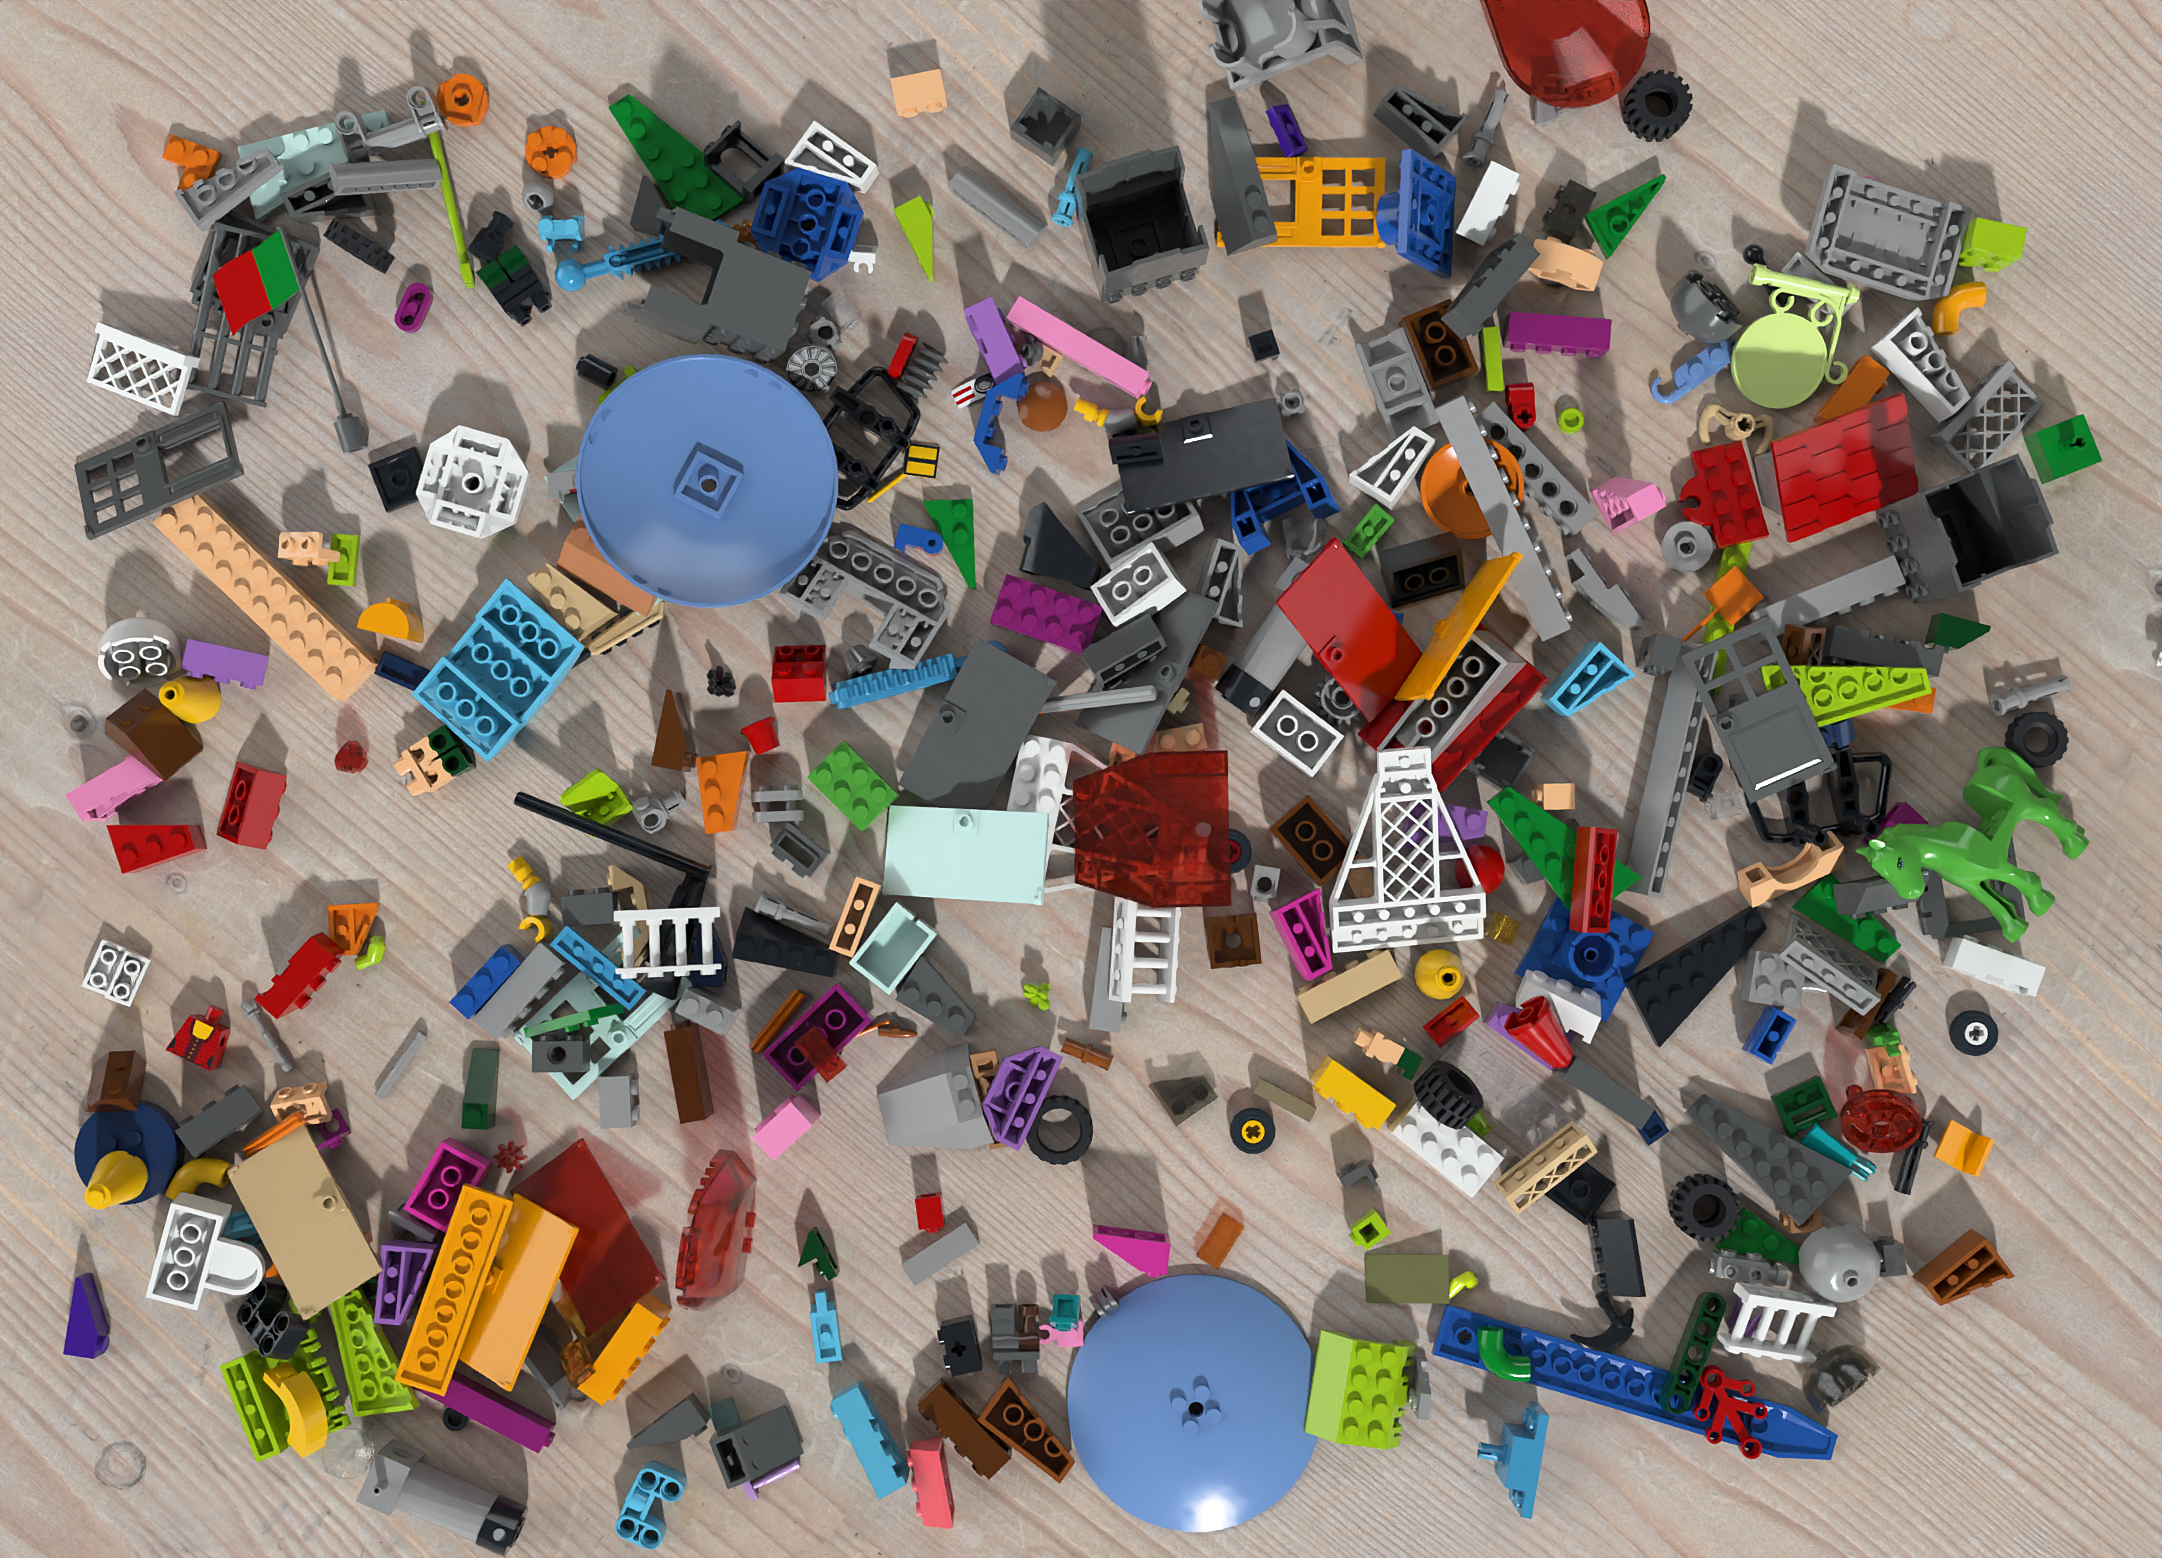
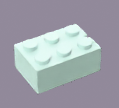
M899 901L894 904L849 962L852 967L888 995L894 991L939 933L922 919L916 922L914 918L917 915Z

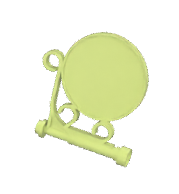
M1755 263L1750 272L1749 283L1758 286L1768 283L1769 286L1778 287L1769 297V304L1774 314L1756 319L1739 335L1731 355V372L1739 391L1754 404L1766 408H1787L1806 400L1818 388L1823 378L1830 384H1840L1847 378V366L1840 361H1832L1841 328V316L1844 305L1857 302L1860 288L1852 283L1845 288L1822 283V281L1775 272L1767 269L1766 265ZM1783 292L1817 299L1818 301L1809 309L1808 320L1795 314L1784 313V311L1792 307L1794 296L1788 297L1787 304L1784 307H1779L1776 304V296ZM1824 303L1831 308L1835 320L1828 352L1823 337L1816 327L1828 325L1833 315H1827L1822 322H1818L1814 316L1815 311ZM1831 365H1837L1841 369V375L1836 380L1831 379L1829 375Z

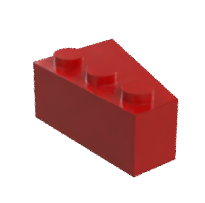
M106 825L122 874L137 873L207 849L200 825Z
M324 932L311 936L288 961L290 964L280 976L276 974L271 979L274 983L268 991L262 994L259 993L254 1000L276 1019L297 1009L303 1010L312 1001L310 996L313 992H317L325 985L327 974L329 972L332 973L342 963L340 958L345 951Z

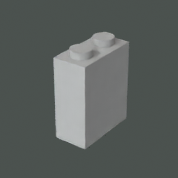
M694 985L686 988L675 1012L719 1035H723L732 1029L742 1006L702 986Z

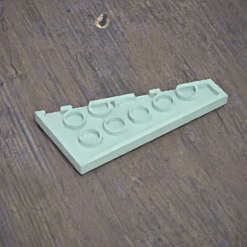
M386 110L361 116L368 132L391 125ZM352 118L344 120V125L348 130L354 127V120ZM334 123L238 147L240 159L266 147L283 168L282 171L250 195L255 219L258 222L265 220L266 216L276 209L280 210L286 206L280 194L328 173L329 164L350 162L344 153L342 142Z

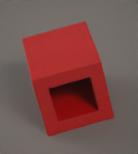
M942 1192L917 1195L915 1205L918 1229H925V1233L940 1231V1227H944L946 1223Z

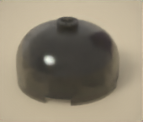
M1840 1345L1828 1352L1824 1348L1814 1355L1817 1357L1816 1361L1805 1371L1802 1379V1390L1809 1404L1818 1415H1822L1826 1412L1825 1408L1828 1404L1832 1408L1840 1404L1865 1385L1868 1381L1869 1373L1874 1377L1881 1368L1868 1352L1858 1346Z

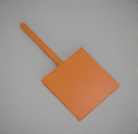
M1736 565L1703 593V596L1715 609L1681 639V642H1686L1718 613L1730 626H1733L1764 598Z

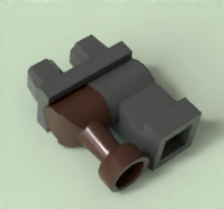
M1015 1304L991 1305L993 1360H996L999 1374L1012 1373V1360H1022V1373L1036 1372L1037 1360H1040V1338L1036 1332L1034 1317L1039 1315L1038 1304L1019 1305V1315L1024 1317L1023 1330L1016 1331Z

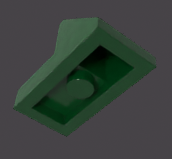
M815 1226L808 1233L798 1267L816 1258L817 1262L815 1265L821 1276L825 1275L829 1281L837 1277L840 1270L817 1226Z

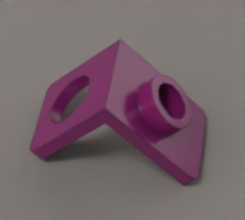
M338 1108L331 1111L332 1118L337 1119L339 1122V1128L336 1132H329L325 1127L326 1122L317 1123L326 1141L317 1146L318 1150L327 1146L330 1150L345 1143L343 1138L351 1134Z

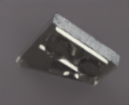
M1204 1075L1156 1081L1148 1084L1176 1126L1218 1098Z

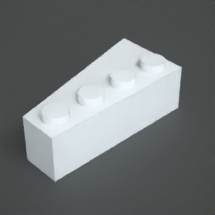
M1919 307L1904 316L1870 350L1940 423L1954 415L1971 397L1954 369L1951 370L1945 359L1947 357L1943 349L1938 348L1932 337L1934 333L1930 326L1926 327L1920 317L1923 314Z

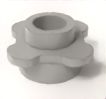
M1294 389L1292 392L1280 393L1278 395L1277 401L1281 404V414L1283 417L1288 418L1291 414H1302L1305 411L1306 406L1302 403V393L1300 390ZM1293 401L1294 405H1289V402Z

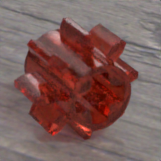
M514 1140L509 1141L508 1147L500 1144L498 1149L501 1152L493 1156V1158L498 1159L497 1169L501 1167L506 1168L507 1174L513 1171V1166L518 1170L522 1169L521 1160L528 1158L527 1155H523L522 1149L524 1145L518 1147L515 1145ZM510 1152L511 1156H515V1160L511 1161V1158L506 1157V1154Z

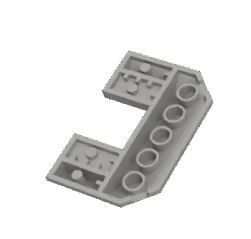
M852 530L843 531L840 535L826 536L823 544L808 565L791 581L786 583L779 592V596L798 619L803 612H806L824 622L842 593L885 615L886 618L870 641L869 647L891 659L888 669H915L951 610L948 601L945 599L940 578Z

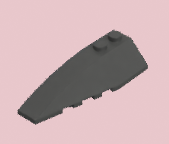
M1235 96L1211 102L1213 204L1227 256H1231L1277 242V231Z

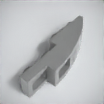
M1578 548L1565 556L1579 576L1571 584L1592 607L1610 620L1635 631L1646 626L1643 621L1645 619L1644 615L1637 607L1634 608L1629 602L1630 596L1627 591L1617 584L1607 588L1605 586L1607 584L1606 579L1600 572H1595L1590 565L1592 560L1585 551L1581 552Z

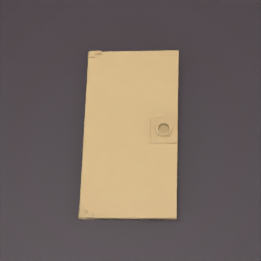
M306 1124L299 1126L226 1172L303 1320L309 1319L320 1310L383 1271L345 1195L333 1177L320 1150L317 1149V1145Z

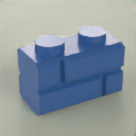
M1766 1005L1742 1050L1760 1061L1772 1065L1777 1057L1776 1053L1780 1052L1797 1020L1775 1007Z

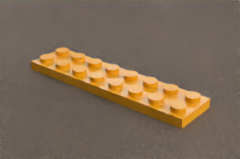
M467 1183L463 1185L394 1381L445 1396L515 1199Z

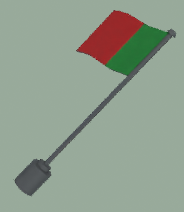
M279 224L276 227L277 232L262 244L227 262L212 276L232 336L234 337L249 322L280 307L300 291L341 415L337 417L338 421L333 424L343 453H352L365 449L369 446L359 417H353L352 413H346L285 232L287 227L284 224Z

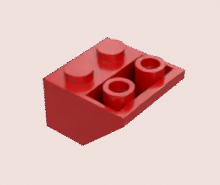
M826 645L775 646L771 677L775 703L826 701Z

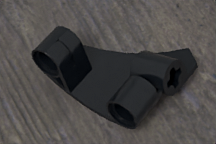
M1046 502L1031 508L1023 535L1026 545L1019 570L1036 576L1044 575L1066 581L1078 588L1092 591L1090 587L1099 581L1101 567L1069 533Z

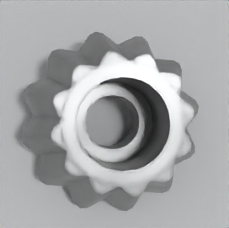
M862 644L853 646L843 657L847 673L851 679L870 673L879 659L874 652Z

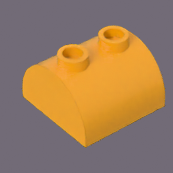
M386 598L385 603H376L365 609L357 624V628L421 644L424 638L423 624L420 618L409 610L410 604L391 598Z

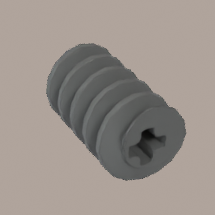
M923 343L926 349L920 348L917 351L921 358L913 357L912 359L916 367L908 366L907 371L910 375H902L901 378L905 384L897 383L896 385L897 388L899 387L916 400L919 397L927 399L923 389L932 390L933 388L928 381H938L934 371L942 373L943 370L939 363L948 364L947 359L941 352L926 343Z

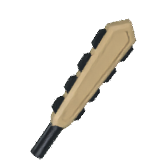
M661 601L653 606L647 618L642 615L638 616L633 610H627L621 614L619 621H612L606 625L604 632H597L592 636V641L583 649L571 669L591 656L606 655L612 652V647L624 645L631 636L636 638L643 633L646 627L653 628L660 624V619L664 618L665 602Z

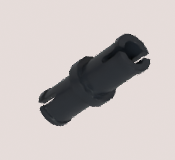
M1902 976L1891 993L1888 992L1874 1017L1875 1020L1880 1019L1878 1021L1880 1024L1886 1026L1898 1009L1903 1008L1905 1005L1904 1001L1914 988L1917 987L1913 981L1908 983L1911 980L1908 977Z

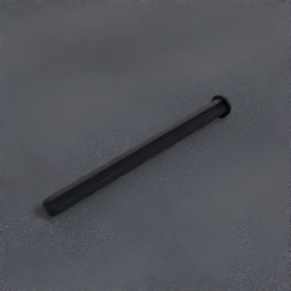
M518 792L514 799L516 806L702 879L704 884L712 868V864L706 866L524 792Z

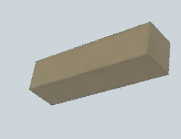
M1261 1077L1258 1078L1252 1089V1092L1308 1122L1311 1121L1317 1109L1316 1106Z

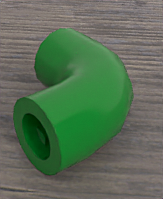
M1479 1326L1477 1329L1479 1355L1487 1369L1502 1379L1515 1382H1529L1531 1374L1529 1357L1511 1355L1505 1350L1502 1328Z

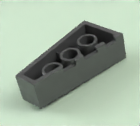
M1517 233L1488 254L1440 319L1461 340L1470 334L1475 336L1484 327L1483 322L1496 311V306L1508 295L1511 288L1537 259L1540 253L1520 233Z
M1841 626L1828 627L1826 630L1822 658L1829 659V664L1844 666V663L1853 666L1926 668L1928 679L1939 677L1945 646L1935 645V647L1923 648L1921 647L1922 642L1901 640L1897 643L1896 638L1893 636L1875 635L1873 638L1870 637V632Z

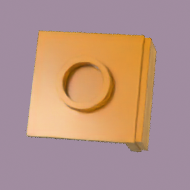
M1949 1119L1933 1157L1963 1173L1979 1177L1994 1144V1140L1978 1135Z

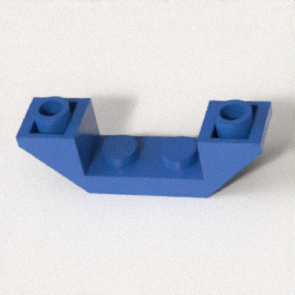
M1021 373L1015 374L987 391L973 439L989 471L999 476L1001 470L1004 471L1007 466L1008 456H1005L1006 451L1004 449L988 445L989 440L992 441L995 435L996 426L993 424L995 417L999 416L1002 410L1003 401H1000L1001 397L1021 402L1022 396L1025 397L1028 392L1029 382L1026 381L1027 377Z

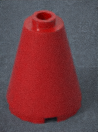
M1537 996L1522 1003L1520 1006L1523 1009L1518 1014L1513 1011L1505 1021L1504 1028L1507 1033L1551 1067L1564 1068L1568 1066L1572 1061L1573 1050L1550 1002L1543 996Z

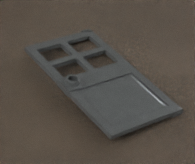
M1768 615L1761 616L1753 620V623L1680 655L1750 804L1823 772L1828 773L1838 768L1772 629ZM1763 631L1773 653L1742 666L1732 644ZM1725 648L1735 670L1704 683L1694 661ZM1777 661L1787 683L1756 696L1746 674ZM1739 678L1748 700L1717 712L1708 691Z

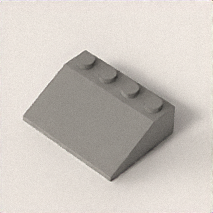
M1122 485L1076 511L1110 572L1151 542L1164 554L1204 531L1200 516L1191 502L1128 516Z

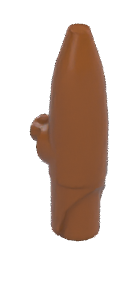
M893 1023L891 1028L879 1027L878 1036L911 1038L918 1036V1032L900 1028L898 1023Z

